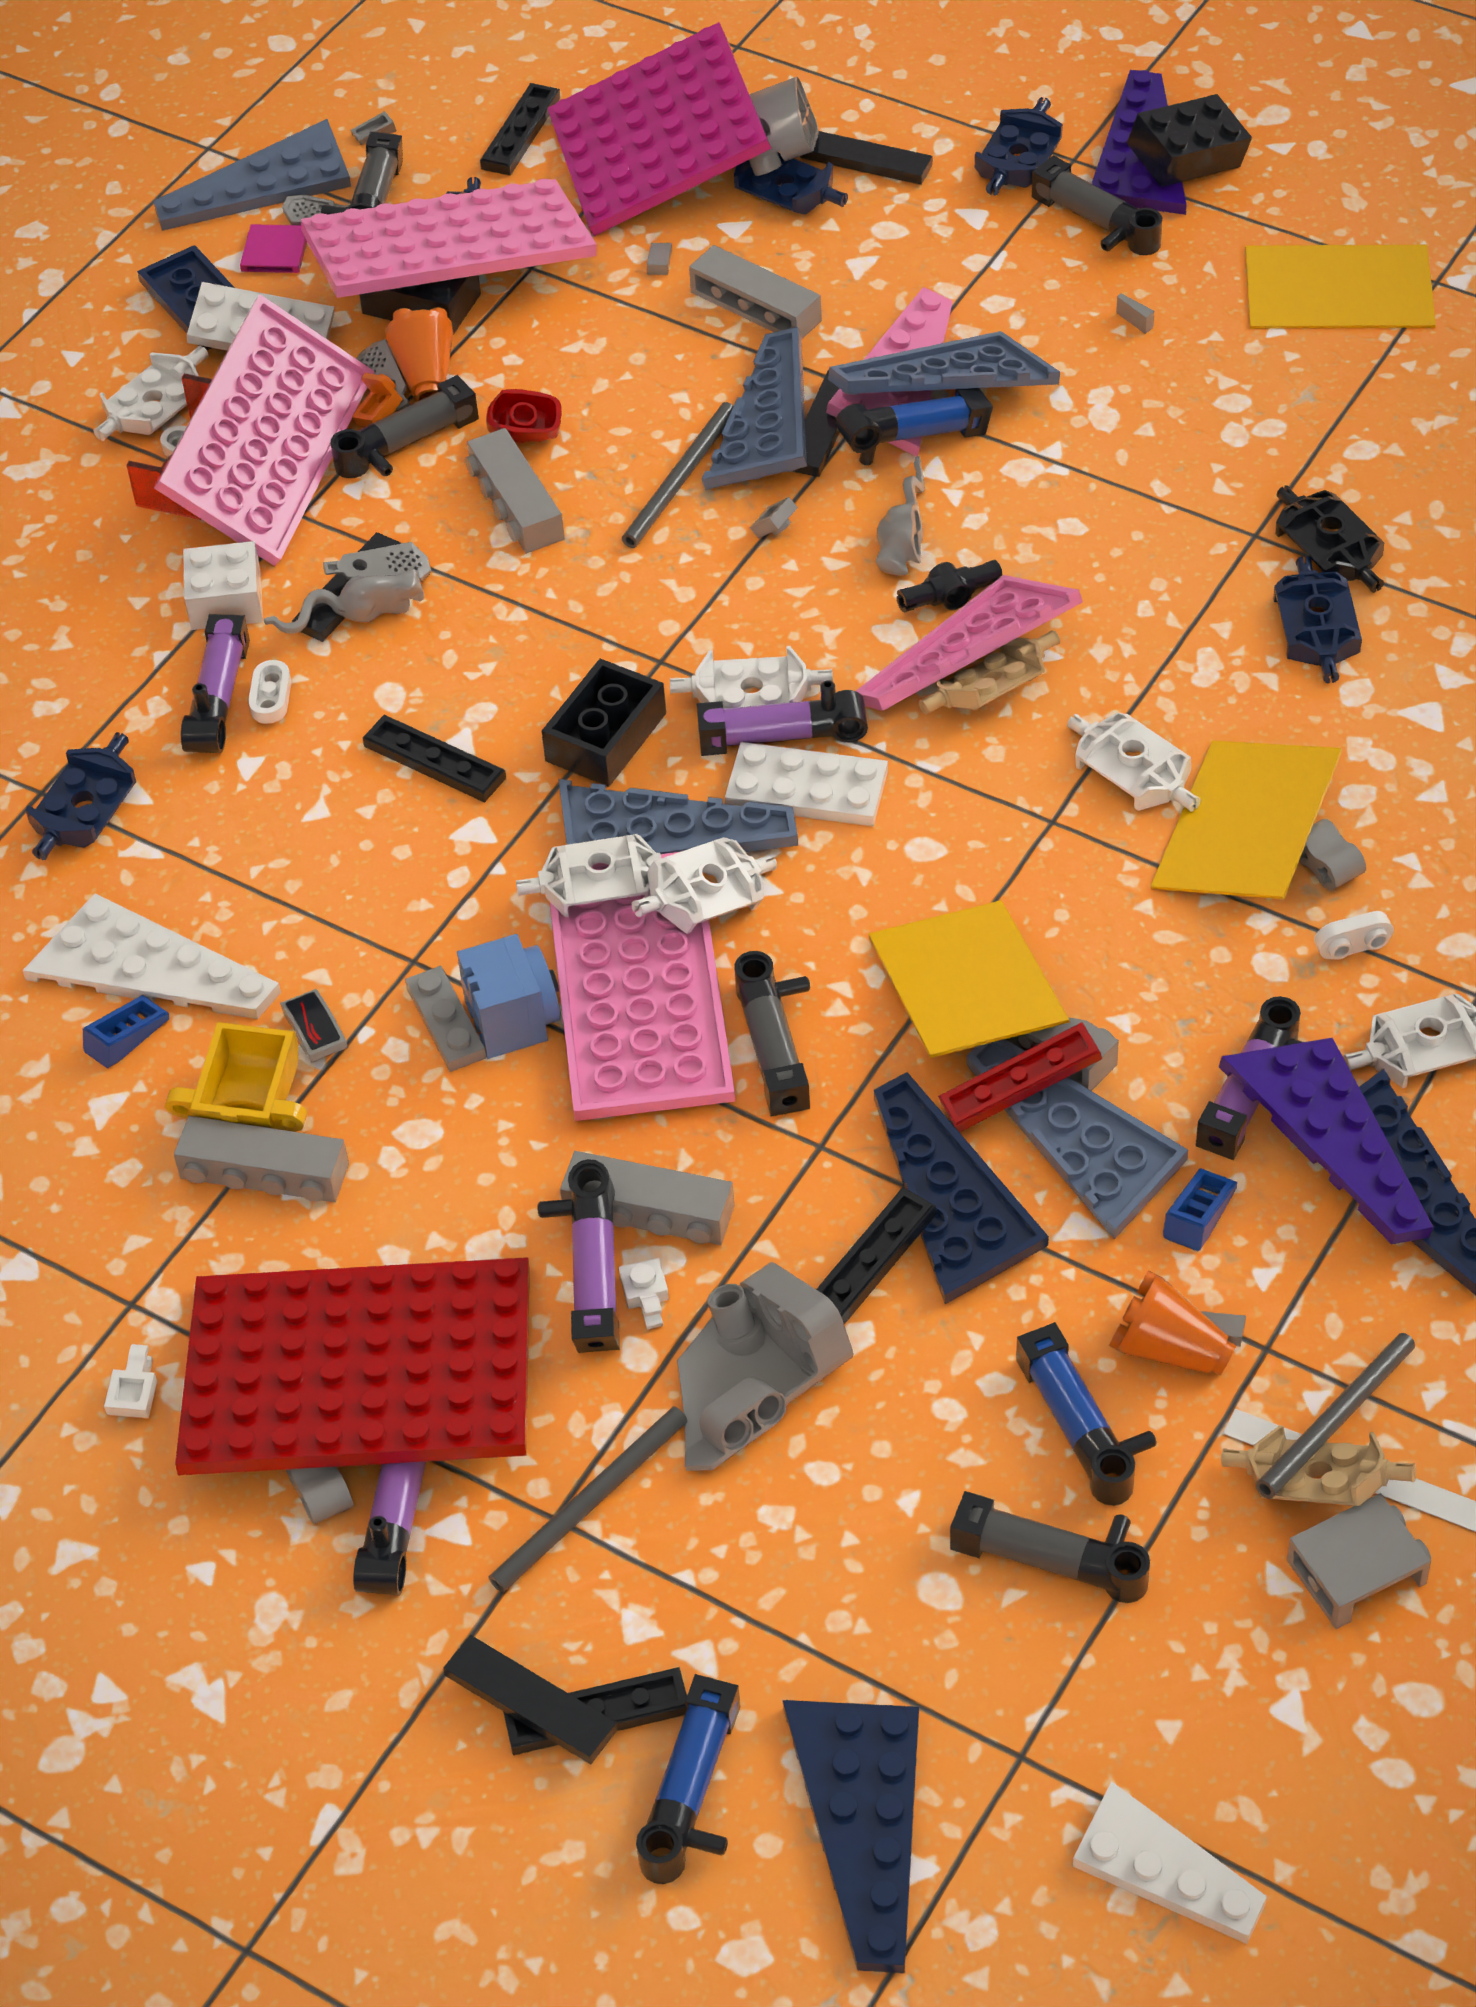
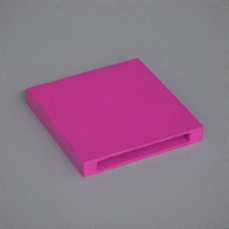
M251 224L240 263L241 272L300 273L307 240L301 231V226Z

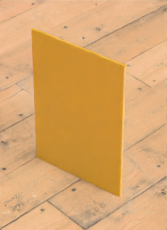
M1427 244L1245 245L1250 329L1436 328Z
M1212 740L1191 789V793L1201 799L1200 805L1197 809L1194 808L1193 812H1190L1186 807L1183 808L1151 884V889L1284 899L1341 756L1342 748Z
M1002 900L868 933L930 1058L1070 1023L1066 1012Z

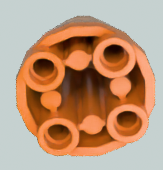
M407 308L396 310L393 313V320L389 322L385 330L387 345L411 394L418 402L437 393V384L447 380L453 340L452 322L447 317V311L443 308L415 311Z
M1148 1270L1137 1290V1293L1142 1295L1143 1298L1140 1299L1136 1296L1132 1298L1123 1316V1321L1128 1323V1326L1126 1327L1120 1323L1109 1346L1126 1355L1205 1374H1210L1212 1371L1221 1376L1236 1345L1227 1341L1229 1336L1168 1281Z

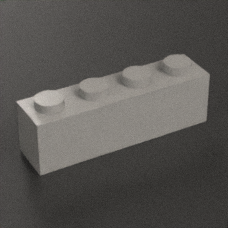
M713 245L689 266L691 293L772 332L798 327L803 339L822 321L821 295L718 246Z
M503 428L467 441L469 456L465 457L467 470L471 477L476 476L478 478L483 496L486 499L491 498L497 518L505 520L511 540L513 542L518 541L526 554L565 540L562 513L507 429Z
M188 1116L174 1152V1158L181 1179H187L193 1183L207 1182L220 1184L232 1189L245 1188L264 1191L270 1195L284 1194L303 1197L315 1202L323 1200L336 1203L349 1165L344 1139Z
M574 1150L560 1188L561 1200L571 1199L568 1176L573 1166L583 1160H597L607 1168L614 1185V1226L648 1230L662 1236L673 1235L683 1237L701 1244L712 1243L722 1245L735 1206L733 1182ZM590 1181L585 1184L582 1190L586 1192L594 1191L600 1186L601 1182Z

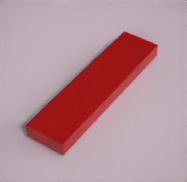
M1081 1022L939 1095L938 1098L954 1127L959 1132H962L1103 1058L1085 1025Z

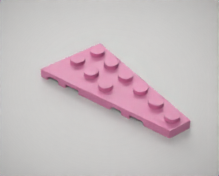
M923 287L864 360L943 343L953 301ZM839 389L828 402L826 413L837 418L842 409L854 403L862 404L866 409L931 400L933 390L851 395ZM922 437L888 443L917 457Z
M1003 575L862 685L856 692L863 696L866 707L882 711L888 709L901 700L1083 603L1081 594L1078 589Z

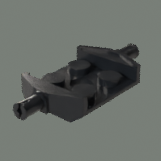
M1285 485L1284 488L1281 487L1277 491V497L1287 505V507L1282 509L1276 521L1275 534L1278 537L1286 533L1322 569V572H1338L1347 581L1361 580L1373 593L1376 592V589L1379 591L1383 587L1384 581L1372 571V568L1383 556L1384 542L1336 494L1323 490L1307 497L1305 495L1298 497L1288 485ZM1326 527V528H1328V529L1337 530V531H1334V532H1332V531H1326V530H1324L1323 528Z

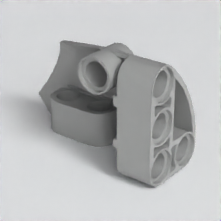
M798 76L750 94L772 148L749 160L755 176L769 173L782 165L777 153L778 151L784 161L814 151L819 130Z
M768 1263L742 1281L740 1285L726 1284L714 1289L707 1298L712 1318L677 1360L683 1412L687 1418V1423L684 1425L686 1471L715 1469L776 1425L784 1416L787 1404L853 1358V1349L842 1317L833 1302L827 1296L776 1263Z

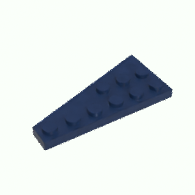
M1382 1069L1359 1088L1434 1227L1429 1238L1413 1240L1412 1242L1476 1295V1218L1470 1211V1203L1464 1193H1459L1451 1181L1452 1175L1423 1129L1416 1126L1408 1113L1407 1104L1402 1096L1396 1095L1390 1085L1388 1074Z
M908 1072L874 1089V1101L904 1188L934 1204L938 1212L921 1232V1237L944 1304L949 1303L1048 1246L1049 1236Z
M782 1700L784 1714L790 1728L793 1746L805 1781L806 1792L822 1848L826 1855L831 1880L837 1894L857 1971L905 1973L919 1707Z

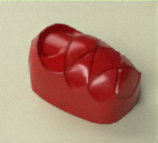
M523 389L501 390L487 409L486 426L490 433L506 428L514 442L517 443L541 442L557 438L561 426L562 406L556 397L549 394Z

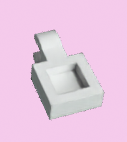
M656 1258L618 1267L628 1309L641 1307L647 1330L662 1327L660 1302L669 1300V1293L660 1259Z
M131 1344L126 1370L113 1369L104 1404L107 1415L149 1418L157 1378L155 1373L150 1372L153 1358L152 1356H147L148 1345Z

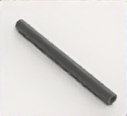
M723 402L623 534L622 541L627 547H637L720 436L733 409L731 403Z
M1399 1333L1256 1482V1489L1260 1495L1267 1499H1272L1415 1349V1342L1411 1336L1406 1333Z
M675 1406L670 1408L490 1574L488 1578L491 1584L498 1591L504 1593L687 1423L684 1413Z

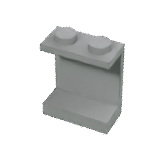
M1379 1493L1367 1499L1362 1505L1353 1506L1291 1537L1287 1562L1334 1628L1338 1629L1351 1622L1355 1603L1409 1576L1413 1578L1418 1587L1427 1584L1431 1555L1426 1545L1420 1539L1415 1540L1406 1528V1522L1401 1511L1395 1505L1390 1506L1383 1495Z

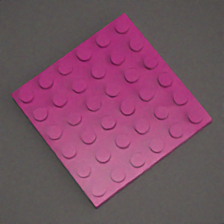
M720 22L710 27H705L698 33L682 41L675 42L670 47L652 56H647L642 61L624 70L617 71L612 76L596 84L589 85L584 90L566 99H562L547 108L588 227L593 236L772 149Z

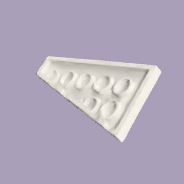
M96 893L23 969V974L27 981L39 982L40 978L55 980L58 986L72 988L74 984L95 987L98 993L134 999L144 995L152 1002L156 998L173 1000L176 1006L189 1007L190 1003L209 1006L213 1012L259 1019L281 994L278 982Z

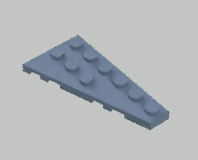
M325 119L166 194L153 202L163 231L283 203L287 196H313L351 187V182L328 119Z
M798 327L765 334L753 361L755 365L751 376L746 377L743 384L745 391L742 397H737L722 431L723 441L719 449H715L712 454L711 460L713 464L710 471H705L701 479L705 490L807 467L802 337Z
M1002 331L831 366L829 367L828 380L839 387L842 392L856 395L877 392L1059 385L1060 371Z
M558 779L567 845L638 834L656 853L660 854L682 852L723 837L736 840L745 852L798 846V834L793 807L747 802L743 806L723 804V799L708 797V801L704 802L689 800L687 794L629 788L625 792L606 790V785L592 783L591 787L588 788L572 786L571 780Z
M1006 1039L976 1046L967 1055V1066L975 1076H978L1025 1051ZM1069 1077L1004 1109L1114 1239L1188 1160V1149Z

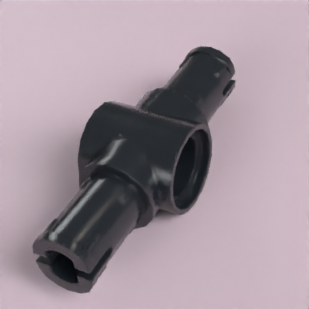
M991 560L970 568L967 566L956 568L950 562L940 563L929 572L923 583L898 590V596H896L897 604L904 613L929 604L932 606L943 604L949 610L959 609L970 600L976 589L990 585L1002 576L1001 566L997 560Z

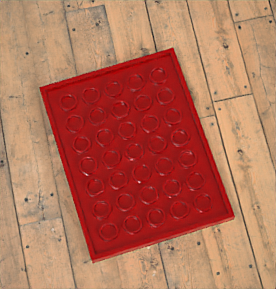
M529 1258L196 1276L175 1460L177 1475L527 1456Z

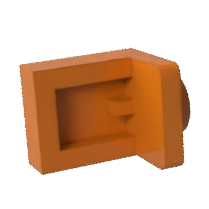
M364 373L361 377V380L371 392L352 416V419L359 427H366L391 415L403 401L395 390V383L384 374Z

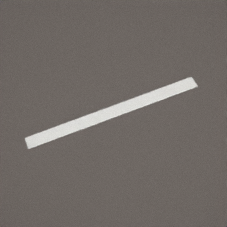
M1234 1409L1223 1434L1254 1446L1279 1425ZM1284 1427L1286 1439L1297 1440L1302 1435ZM1417 1478L1415 1482L1388 1480L1387 1486H1382L1375 1492L1476 1532V1501Z

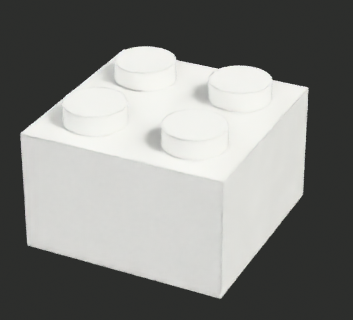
M255 541L183 549L184 599L191 630L205 629L209 614L245 615L246 624L263 622L261 570Z

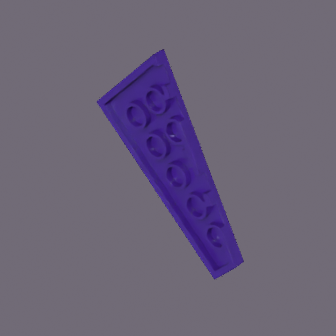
M1130 69L1092 184L1136 208H1152L1157 211L1186 215L1187 204L1183 183L1160 187L1127 144L1138 113L1168 106L1162 74Z
M1333 1037L1222 1056L1218 1067L1227 1076L1233 1074L1243 1084L1242 1092L1252 1102L1258 1100L1272 1114L1271 1121L1313 1164L1317 1162L1321 1164L1330 1174L1328 1180L1338 1190L1344 1188L1359 1203L1357 1210L1391 1245L1430 1237L1434 1227Z

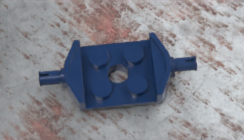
M1040 97L1033 109L1001 110L1000 124L982 153H975L974 168L982 178L991 179L986 186V191L990 195H992V192L994 196L998 195L1003 185L1012 184L1023 188L1032 185V171L1052 156L1062 139L1063 124L1046 114L1051 106L1048 98H1045L1043 101L1044 97Z
M777 152L782 165L769 173L755 176L749 160L737 165L735 168L734 186L736 189L795 213L806 215L820 203L824 204L826 201L844 207L848 201L847 193L832 188L833 164L830 162L821 170L794 158L784 161L781 154Z
M1303 556L1296 560L1299 574L1284 576L1274 586L1273 600L1278 602L1287 641L1286 656L1287 659L1316 666L1320 665L1323 680L1326 683H1330L1329 676H1331L1332 683L1339 679L1336 663L1361 652L1362 637L1348 581L1338 572L1318 573L1317 570L1312 568L1311 558L1305 556L1306 563H1304ZM1321 607L1325 612H1314L1311 608Z
M116 732L107 747L103 749H68L66 752L67 766L36 809L27 806L25 810L29 823L39 835L43 836L32 850L36 858L46 860L55 845L62 846L66 844L85 848L94 843L136 783L134 770L119 757V754L129 743V739L125 734L121 733L120 735V732ZM82 801L92 802L91 804L83 805L80 808L75 807L78 803Z

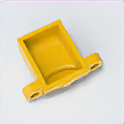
M217 1022L197 1088L174 1087L170 1089L165 1109L170 1114L180 1118L194 1116L292 1132L301 1131L305 1124L307 1110L296 1102L286 1101L298 1064V1043L295 1032Z

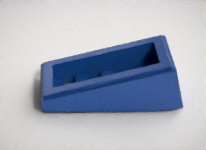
M141 995L82 1028L83 1050L101 1065L109 1068L122 1060L168 1021L169 1013L144 995ZM140 1013L146 1018L142 1020L137 1015Z
M1199 1168L1167 1211L1163 1230L1164 1238L1196 1251L1201 1250L1236 1191L1238 1182ZM1200 1188H1203V1189H1206V1190H1208V1191L1214 1192V1193H1216V1194H1218V1195L1216 1196V1195H1213V1194H1211V1193L1205 1192V1191H1203V1190H1200Z

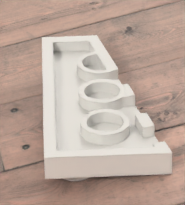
M1112 1781L1073 1857V1867L1245 1944H1248L1266 1905L1267 1896Z

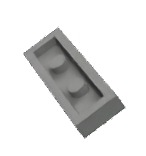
M442 966L406 978L407 991L449 1072L486 1059L485 1048Z

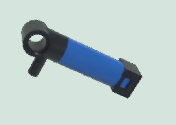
M980 388L956 389L955 396L871 409H866L862 404L854 403L840 411L836 418V427L851 449L856 453H861L860 463L871 465L878 443L960 431L964 438L986 435L993 406Z
M1056 1322L1018 1336L1016 1361L1029 1383L1035 1382L1090 1479L1092 1495L1097 1501L1112 1506L1129 1500L1134 1488L1135 1460L1133 1455L1156 1446L1157 1441L1153 1432L1146 1431L1118 1442L1068 1355L1069 1344ZM1114 1473L1119 1475V1477H1109L1105 1474Z
M697 1674L694 1675L685 1701L686 1715L647 1824L637 1835L636 1847L641 1873L647 1880L653 1883L666 1884L680 1877L685 1869V1852L687 1847L720 1856L726 1853L728 1839L726 1837L694 1829L726 1734L732 1733L741 1707L739 1685ZM658 1848L671 1850L669 1854L662 1857L651 1854V1852Z

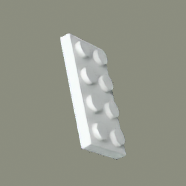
M202 282L187 332V343L228 351L251 306L259 295H262L328 340L334 318V306Z
M740 742L725 794V804L743 806L747 802L787 806L793 807L794 816L874 827L888 773V761Z

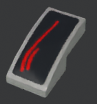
M317 989L280 1003L284 1017L296 1032L299 1044L311 1062L348 1048L339 1025Z

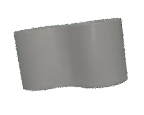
M1322 819L1313 824L1299 863L1311 869L1324 888L1332 891L1365 873L1366 862L1361 851L1354 844L1347 842L1331 821Z
M337 1467L286 1469L289 1479L298 1493L313 1525L354 1507L348 1487Z

